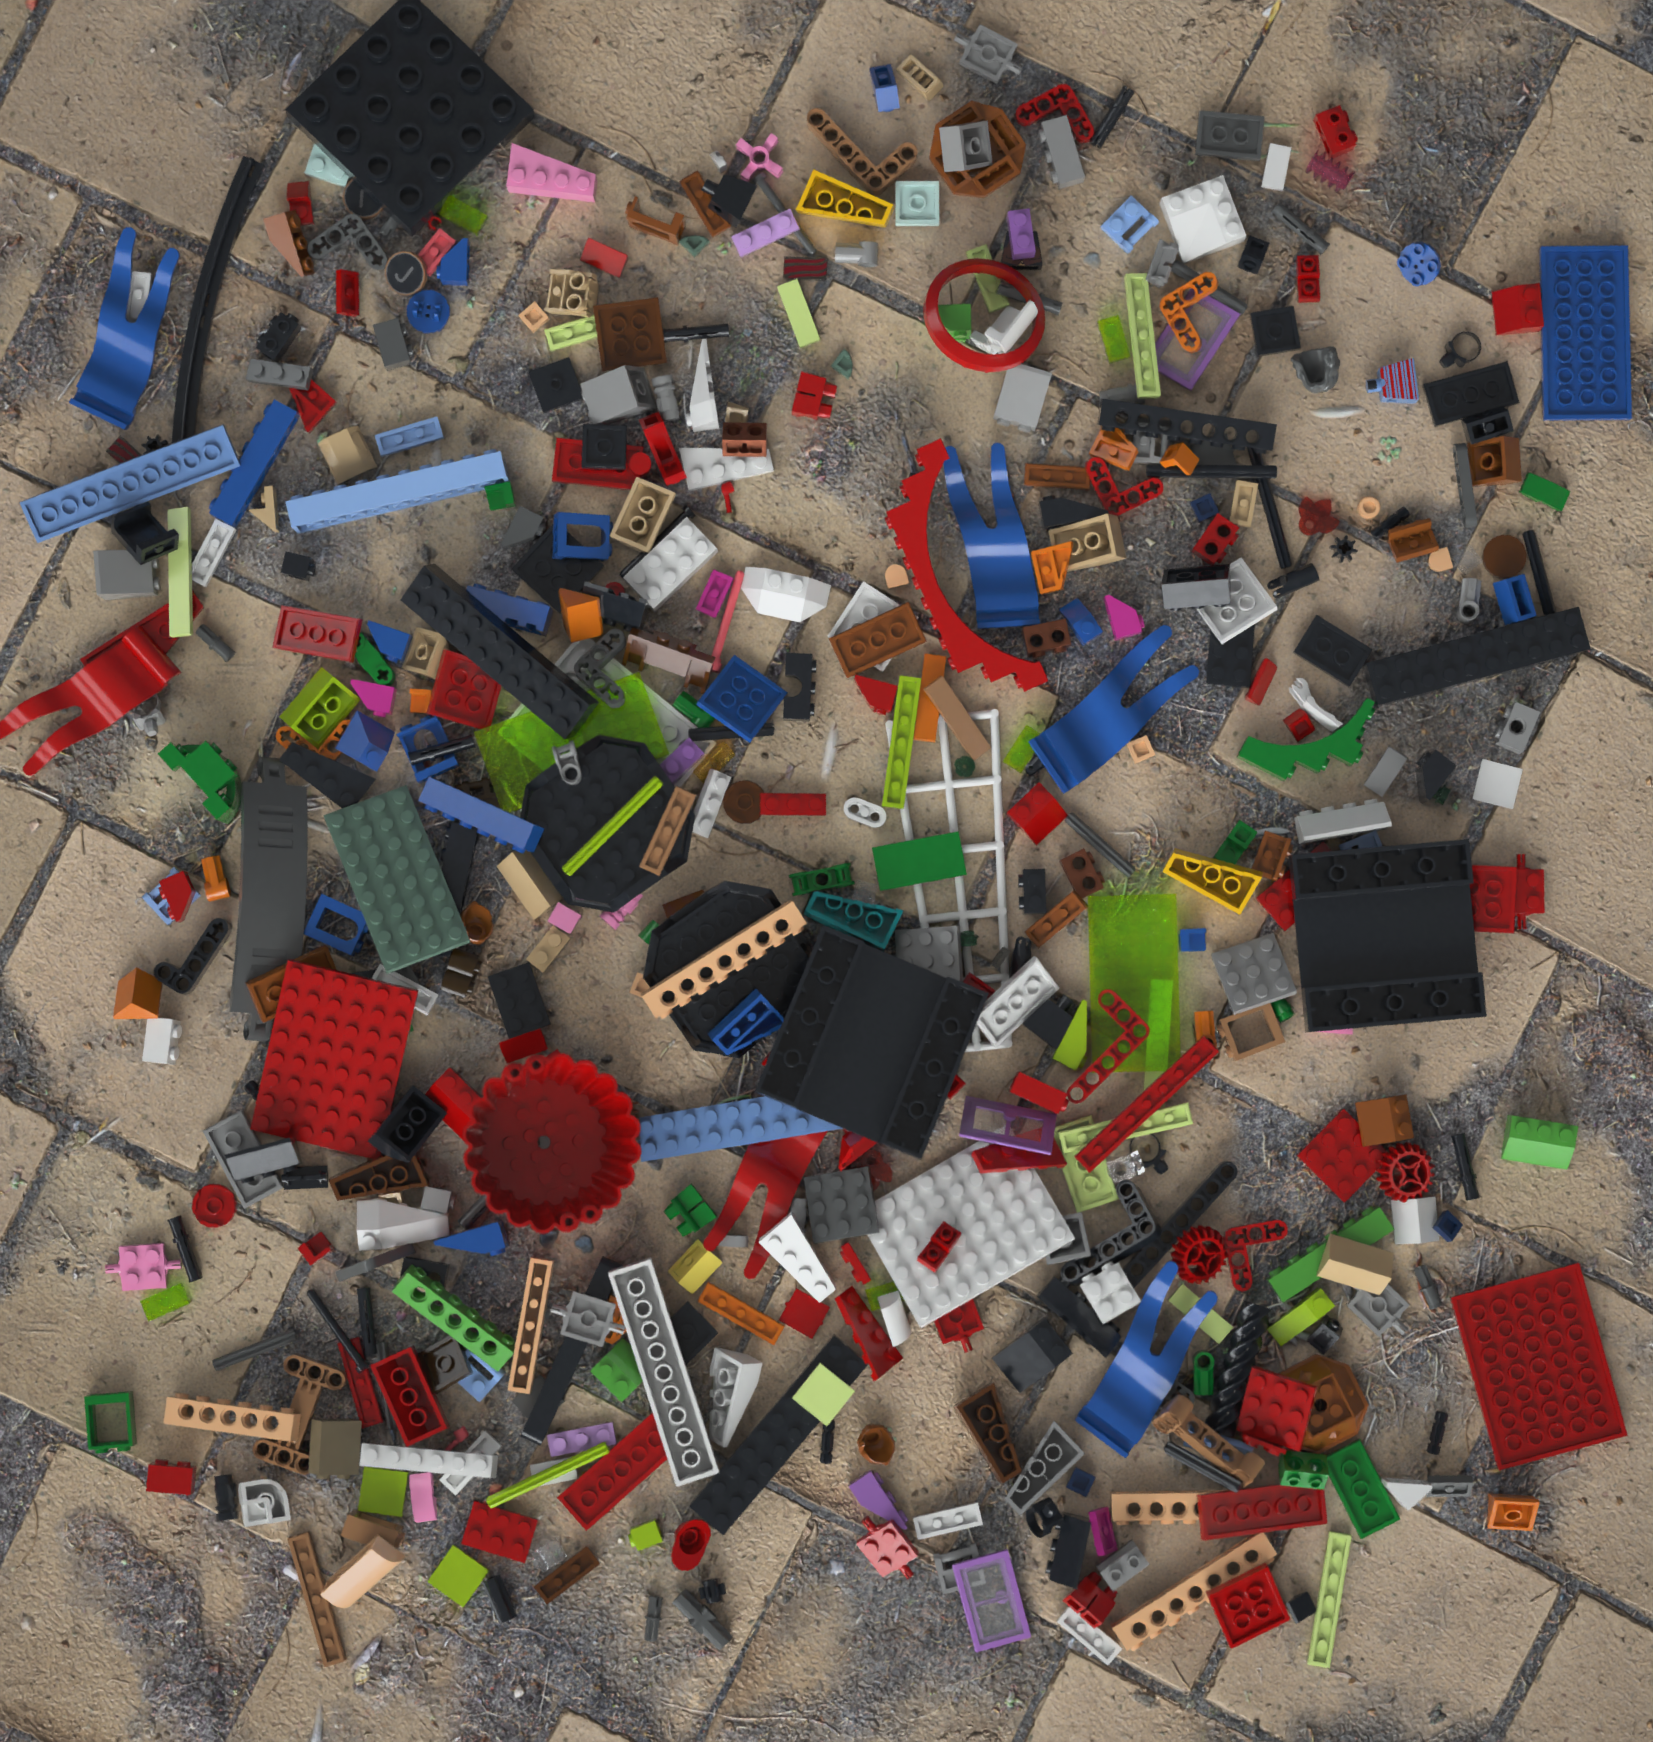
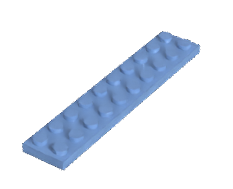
M222 424L20 502V505L37 543L234 469L241 464L225 425Z
M764 1096L640 1117V1133L638 1136H641V1139L638 1140V1143L641 1145V1162L842 1128Z

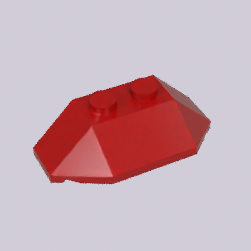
M843 1129L845 1134L842 1136L838 1168L842 1171L877 1142Z

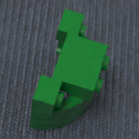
M204 741L201 745L178 744L177 746L170 742L158 755L171 770L176 772L182 767L208 796L202 804L216 820L228 825L235 817L241 804L242 783L236 770V765L229 758L227 759L221 755L223 751L215 742L210 744ZM226 787V794L222 793L220 795L218 792Z

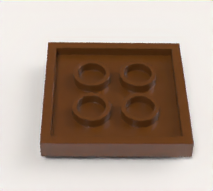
M658 297L593 306L602 372L614 370L623 365L641 367L667 363Z

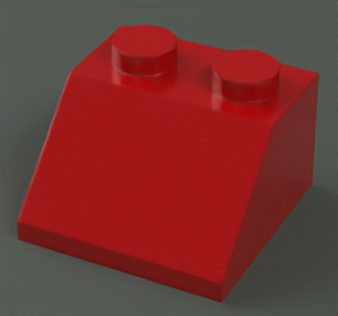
M1540 283L1516 285L1491 292L1496 336L1539 332L1544 327Z
M1040 782L1006 813L1036 846L1068 816L1057 800Z

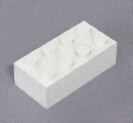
M686 517L623 578L641 598L648 601L650 608L656 612L716 555L718 550Z

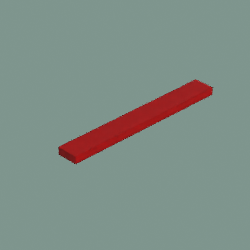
M1203 1035L1074 1157L1090 1173L1219 1053L1217 1048Z

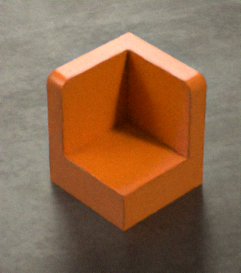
M1181 442L1168 446L1160 463L1165 468L1177 465L1186 475H1191L1200 459Z
M410 689V713L426 714L432 690Z

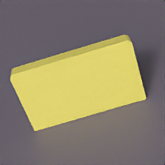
M697 1239L668 1272L681 1286L691 1294H694L722 1264V1261L711 1251H707L703 1243Z

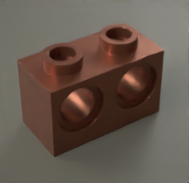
M723 422L722 456L766 457L767 423Z
M1066 619L1022 628L1027 656L1032 655L1033 658L1045 656V652L1053 650L1054 654L1066 652L1067 647L1071 646ZM1052 633H1062L1063 641L1059 643L1053 641ZM1033 636H1038L1042 640V645L1034 647L1031 645L1030 639Z
M1083 848L1059 861L1073 890L1075 889L1082 899L1104 888L1102 884L1105 883V880L1100 871H1095L1092 865L1095 863V860L1090 851L1086 852ZM1075 858H1081L1084 861L1083 869L1078 870L1073 867L1072 863ZM1089 877L1093 879L1094 887L1092 889L1084 888L1082 884L1084 878Z

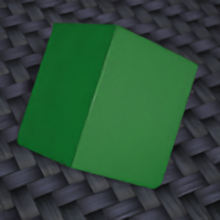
M510 481L484 487L491 511L516 506Z

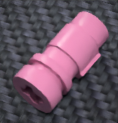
M638 895L615 913L603 911L599 916L616 930L620 926V921L623 922L625 920L624 917L628 913L631 914L639 905L638 901L643 895Z

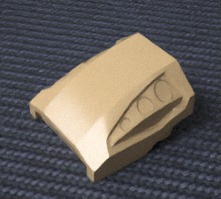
M550 269L551 279L547 306L544 307V312L590 318L594 313L593 306L597 304L599 291L597 276L589 272Z
M358 425L341 430L318 443L337 485H341L343 482L366 471L378 468Z

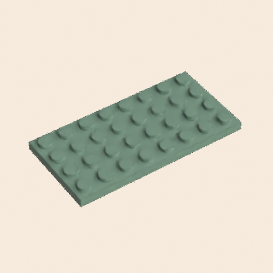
M407 785L323 815L386 974L470 943L469 936Z

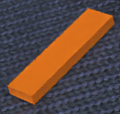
M924 655L913 740L934 743L936 741L939 711L924 691V688L938 677H944L946 656Z
M709 1281L697 1300L699 1303L772 1345H775L785 1325Z

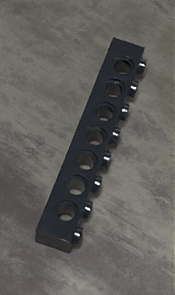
M1102 398L1097 425H1102V430L1115 432V428L1124 429L1123 433L1136 435L1137 431L1146 432V437L1158 438L1159 434L1167 435V440L1180 441V437L1189 438L1188 443L1200 445L1202 440L1210 441V446L1223 448L1224 444H1230L1232 449L1245 451V447L1254 448L1253 452L1267 454V450L1273 451L1277 424ZM1119 411H1124L1127 414V420L1122 424L1118 423L1115 419ZM1141 414H1146L1149 418L1148 424L1144 427L1139 426L1137 423V418ZM1163 417H1167L1171 423L1170 427L1166 430H1162L1159 427V421ZM1185 420L1190 421L1192 424V429L1188 433H1184L1181 430V424ZM1209 423L1213 426L1214 432L1210 436H1205L1202 429L1204 425ZM1228 427H1233L1235 429V436L1228 440L1224 436V431ZM1250 430H1254L1257 433V439L1252 443L1246 439V434Z

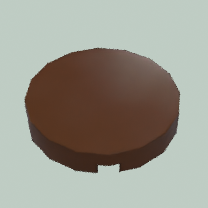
M1499 535L1492 538L1485 545L1482 562L1490 575L1508 579L1516 576L1524 568L1527 553L1524 545L1517 538L1511 535Z
M749 780L733 783L726 790L723 797V807L727 816L740 824H751L761 817L760 793H764L763 789L757 783Z

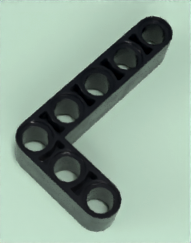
M1120 1181L1116 1187V1193L1133 1224L1090 1249L1091 1256L1073 1259L1065 1263L1061 1268L1060 1274L1069 1284L1079 1286L1083 1283V1277L1092 1272L1096 1276L1102 1272L1101 1267L1111 1261L1116 1264L1160 1237L1161 1227L1142 1191L1132 1181ZM1132 1187V1193L1129 1196H1125L1126 1189ZM1142 1206V1212L1135 1215L1136 1208ZM1152 1224V1231L1145 1234V1228ZM1133 1236V1242L1130 1245H1126L1127 1238ZM1114 1247V1254L1107 1256L1108 1249ZM1095 1258V1265L1089 1268V1261ZM1076 1269V1276L1070 1279L1071 1271Z

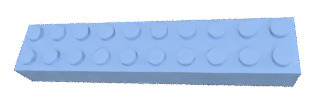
M491 449L483 452L484 455L475 457V454L463 456L460 461L454 462L453 459L442 461L441 465L432 467V464L423 465L417 471L411 472L410 469L398 472V475L392 477L386 474L376 477L377 480L370 482L367 479L356 481L355 485L349 487L338 485L333 487L334 490L328 492L317 490L312 492L311 496L295 495L290 497L291 500L285 501L290 524L299 534L485 490V486L510 481L505 458L501 451L497 452L496 449Z

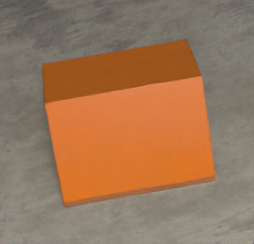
M560 588L559 597L563 627L571 643L601 636L603 634L599 597Z
M136 967L118 981L113 1018H158L163 983L158 981L155 976Z
M1489 1493L1487 1528L1532 1531L1540 1503L1539 1499L1527 1495Z

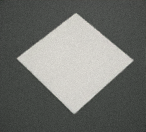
M1482 759L1473 799L1513 809L1523 769Z

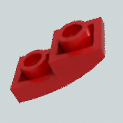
M1319 255L1297 256L1298 303L1320 302Z
M943 1221L931 1236L930 1242L917 1257V1261L935 1273L947 1258L962 1233Z

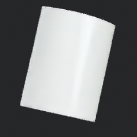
M899 1290L877 1297L893 1347L903 1343L911 1334V1328Z

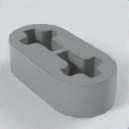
M727 1234L718 1246L748 1247L749 1236Z

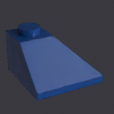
M356 710L335 749L377 772L388 754L395 732Z

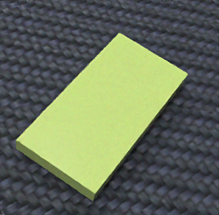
M1091 1115L1055 1126L1054 1138L1062 1154L1063 1151L1058 1132L1094 1124ZM1080 1150L1063 1154L1067 1165L1062 1170L1077 1213L1119 1199L1106 1158L1089 1173L1074 1157Z

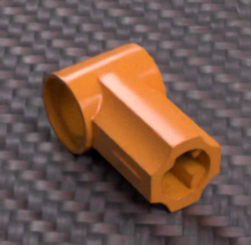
M221 856L201 859L206 880L204 888L208 901L231 897L228 879L225 878Z
M1213 1011L1194 1012L1196 1042L1204 1035L1217 1048Z

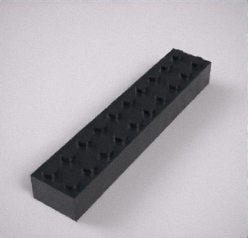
M436 564L423 566L400 599L562 738L574 737L599 704L594 697Z
M1575 607L1371 661L1363 665V670L1371 699L1375 702L1373 706L1376 708L1584 653L1591 648L1580 609Z
M835 1334L722 1465L719 1473L711 1478L690 1503L689 1507L721 1535L728 1531L820 1422V1420L792 1399L818 1364H823L849 1386L868 1366V1364L865 1365L860 1355Z

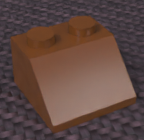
M1500 436L1472 445L1467 443L1472 486L1506 485L1522 482L1519 438Z
M1406 1094L1355 1103L1363 1146L1414 1138Z

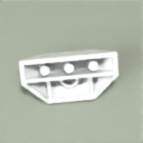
M745 567L741 585L742 591L758 614L795 622H802L826 608L831 585L809 577L756 567Z

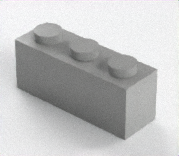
M1067 115L1041 122L1038 135L1041 143L1045 142L1047 150L1044 151L1046 162L1051 163L1053 171H1050L1053 184L1057 183L1058 189L1083 183L1085 175Z

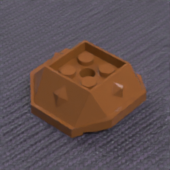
M970 101L935 124L929 160L953 195L985 198L1020 175L1026 143L1001 108ZM988 121L993 165L965 171L944 172L939 128Z
M1314 1354L1278 1373L1318 1386L1314 1403L1318 1399L1324 1401V1408L1320 1411H1316L1313 1403L1302 1446L1303 1450L1320 1454L1358 1434L1369 1404L1348 1364Z

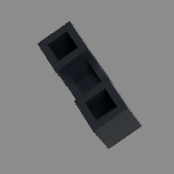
M786 653L785 677L798 679L802 684V690L794 697H784L783 721L810 722V716H814L815 703H811V695H815L816 681H812V673H816L817 660L812 659V654Z

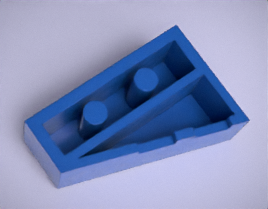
M755 989L708 1033V1036L726 1055H729L752 1044L753 1041L769 1036L772 1032L780 1029L784 1018Z

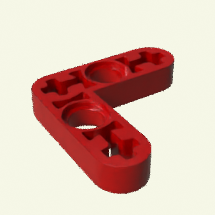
M1067 84L1057 85L1022 104L1016 110L1015 120L1021 126H1029L1059 110L1062 116L1067 115L1072 134L1078 142L1087 143L1094 135L1093 125L1072 88ZM1060 90L1063 93L1068 92L1065 100L1063 97L1056 99L1055 103L1057 105H1054L1053 99L1059 96ZM1047 100L1050 103V108L1045 111L1040 110L1038 102ZM1031 105H1034L1035 112L1029 114V120L1020 118L1021 111L1028 113L1032 111ZM1071 108L1077 109L1080 113L1079 117L1076 119L1069 118L1068 110ZM1082 119L1084 121L1081 123V126L1084 130H1089L1087 134L1088 137H1085L1084 135H1079L1081 129L1078 123Z
M1092 457L1085 463V471L1103 509L1108 510L1109 514L1119 516L1158 497L1163 492V483L1158 478H1148L1118 492L1103 459ZM1093 461L1100 463L1099 473L1103 474L1105 472L1106 477L1094 480V477H1098L1096 471L1090 470V467L1093 466ZM1106 480L1110 483V490L1107 493H1102L1099 490L1101 481ZM1150 482L1158 484L1156 493L1149 491L1145 493L1147 498L1144 499V494L1139 487L1142 486V489L1145 490L1150 487ZM1136 491L1139 494V500L1136 503L1128 501L1129 492ZM1123 495V501L1128 507L1124 508V504L1117 507V512L1109 511L1110 502L1118 503L1122 501L1119 497Z
M1270 1220L1231 1227L1225 1231L1223 1237L1229 1247L1226 1251L1229 1255L1227 1257L1232 1285L1236 1290L1247 1291L1252 1286V1275L1246 1246L1283 1239L1288 1233V1227L1284 1221ZM1276 1223L1283 1227V1231H1280L1279 1236L1272 1232L1268 1233L1270 1238H1266L1264 1225H1267V1229L1275 1228ZM1254 1227L1260 1228L1262 1232L1258 1240H1253L1249 1235L1250 1230ZM1246 1228L1245 1236L1248 1242H1244V1238L1236 1239L1235 1244H1233V1241L1228 1240V1236H1231L1232 1231L1239 1235L1243 1234L1242 1229ZM1235 1253H1241L1244 1257V1262L1239 1266L1232 1263V1256ZM1246 1267L1247 1271H1242L1243 1278L1248 1279V1282L1244 1284L1245 1287H1241L1240 1284H1236V1280L1240 1278L1239 1272L1234 1273L1233 1269H1243Z

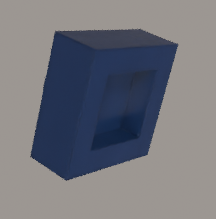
M1210 493L1189 503L1198 523L1219 513Z
M1446 1210L1441 1213L1432 1228L1447 1242H1451L1463 1224L1450 1211Z
M1075 1467L1066 1488L1087 1497L1096 1477Z

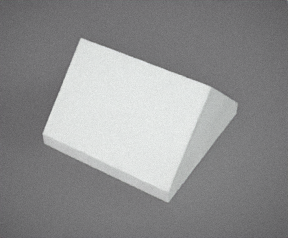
M1435 1196L1408 1199L1405 1203L1400 1202V1200H1391L1395 1244H1419L1439 1241V1234L1432 1228L1437 1221Z
M1380 1477L1384 1487L1408 1511L1432 1490V1485L1425 1480Z

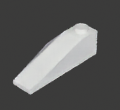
M706 339L701 341L689 406L690 413H686L688 427L692 426L693 432L719 429Z

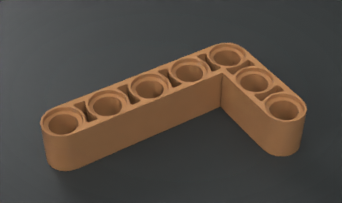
M813 108L807 114L809 130L857 182L873 196L882 194L916 163L917 148L914 144L906 142L901 144L883 162L875 167L822 109ZM813 117H820L823 121L816 125L811 122V119ZM833 132L837 135V138L828 140L825 136ZM844 148H849L852 153L849 156H843L840 151ZM904 151H911L913 157L906 159L902 156V153ZM864 164L867 169L863 172H858L855 166ZM894 165L898 170L895 173H888L886 167ZM872 180H879L881 186L873 188L869 183Z

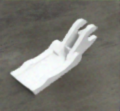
M1296 678L1297 681H1293L1295 685L1292 684V688L1289 687V692L1298 702L1300 708L1332 733L1338 730L1343 723L1338 721L1333 714L1324 711L1316 704L1305 679Z

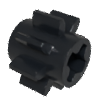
M157 434L155 439L147 436V443L141 446L146 449V452L143 453L146 454L152 451V447L158 445L162 448L168 445V441L163 440L160 442L161 436Z
M1347 535L1343 540L1336 537L1334 540L1337 545L1329 547L1331 550H1334L1331 558H1339V563H1342L1347 558L1350 562L1352 560L1350 554L1358 552V550L1353 549L1356 541L1350 542ZM1342 545H1345V549L1348 550L1345 554H1342V550L1339 549Z
M719 1578L702 1581L703 1587L699 1588L701 1599L706 1598L707 1604L723 1601L722 1595L726 1594L724 1583H719Z

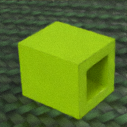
M656 1518L631 1527V1534H628L631 1546H636L637 1551L664 1540Z

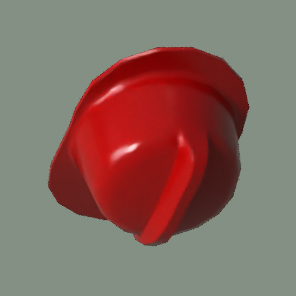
M699 1519L689 1520L680 1524L675 1530V1542L672 1547L671 1559L674 1566L679 1570L689 1571L694 1569L701 1561L711 1536L710 1527L705 1521Z

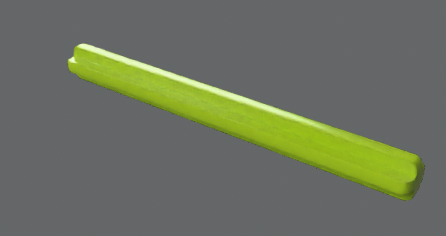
M654 776L562 867L563 871L571 876L663 785V782Z
M602 1442L486 1498L488 1506L494 1508L608 1454V1445L606 1442Z

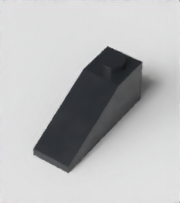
M1055 495L1043 497V501H1039L1038 504L1043 530L1059 528L1109 514L1108 510L1062 497L1055 498Z

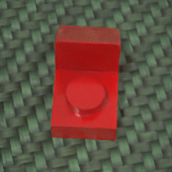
M310 182L287 183V201L289 202L290 211L296 210L301 221L300 226L313 225L314 216Z

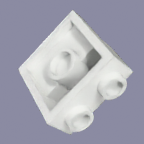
M1112 1261L1102 1266V1272L1096 1276L1092 1272L1083 1277V1283L1080 1284L1102 1324L1141 1303L1140 1298L1119 1263L1114 1264Z

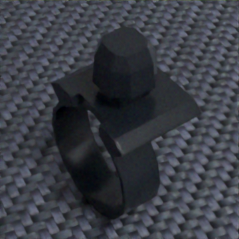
M1467 331L1457 334L1452 341H1448L1445 345L1447 353L1439 361L1442 367L1448 368L1456 363L1458 367L1462 368L1466 363L1474 361L1476 357L1471 360L1460 357L1454 350L1453 341L1460 335L1472 336L1478 343V356L1481 351L1479 337Z
M1151 1133L1156 1138L1159 1149L1157 1155L1150 1161H1140L1134 1157L1131 1152V1144L1134 1139L1132 1138L1129 1144V1151L1135 1160L1143 1163L1142 1168H1148L1153 1164V1169L1161 1175L1168 1170V1165L1164 1159H1160L1166 1153V1150L1160 1148V1142L1155 1135Z
M1050 1497L1031 1505V1508L1026 1510L1025 1513L1030 1530L1038 1538L1050 1534L1052 1527L1064 1522L1058 1507ZM1034 1513H1038L1041 1517L1043 1530L1039 1527Z

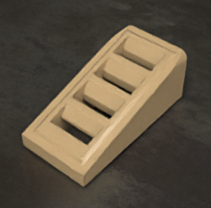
M912 54L896 68V71L928 101L943 88L941 79ZM913 64L916 65L909 73H906ZM919 70H921V72L919 73V75H918L915 79H913L912 77H913ZM927 76L928 78L920 85L919 83Z

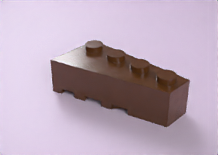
M417 1153L409 1163L383 1154L331 1176L328 1180L337 1201L416 1187H426L430 1183Z
M994 1383L985 1385L953 1405L999 1483H1005L1022 1472Z

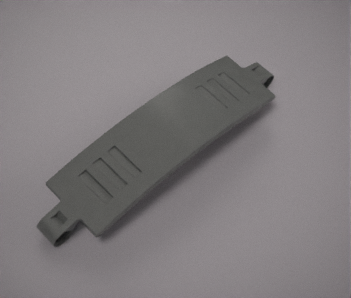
M260 757L258 760L257 772L262 779V783L242 781L240 890L229 1012L250 1014L243 1029L246 1041H268L270 1039L273 1019L264 1023L261 1021L245 982L287 963L288 959L294 960L302 956L308 850L307 786L287 785L285 782V764L279 758Z

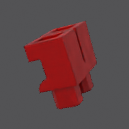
M801 371L793 403L792 416H804L814 420H818V417L830 418L833 405L824 404L822 400L823 396L835 399L837 385L827 382L824 377Z
M1093 1571L1088 1576L1079 1580L1077 1589H1072L1062 1601L1077 1614L1081 1612L1079 1616L1095 1629L1103 1624L1115 1606L1116 1602L1114 1600L1118 1592L1116 1590L1113 1591L1109 1585L1102 1591L1097 1586L1102 1579Z

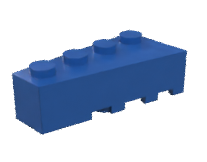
M475 583L473 586L467 585L466 590L509 627L544 637L547 636L553 616V610L549 604L539 601L537 603L528 601V598L517 595L516 597L508 596V593L501 590L488 591L486 590L487 587Z

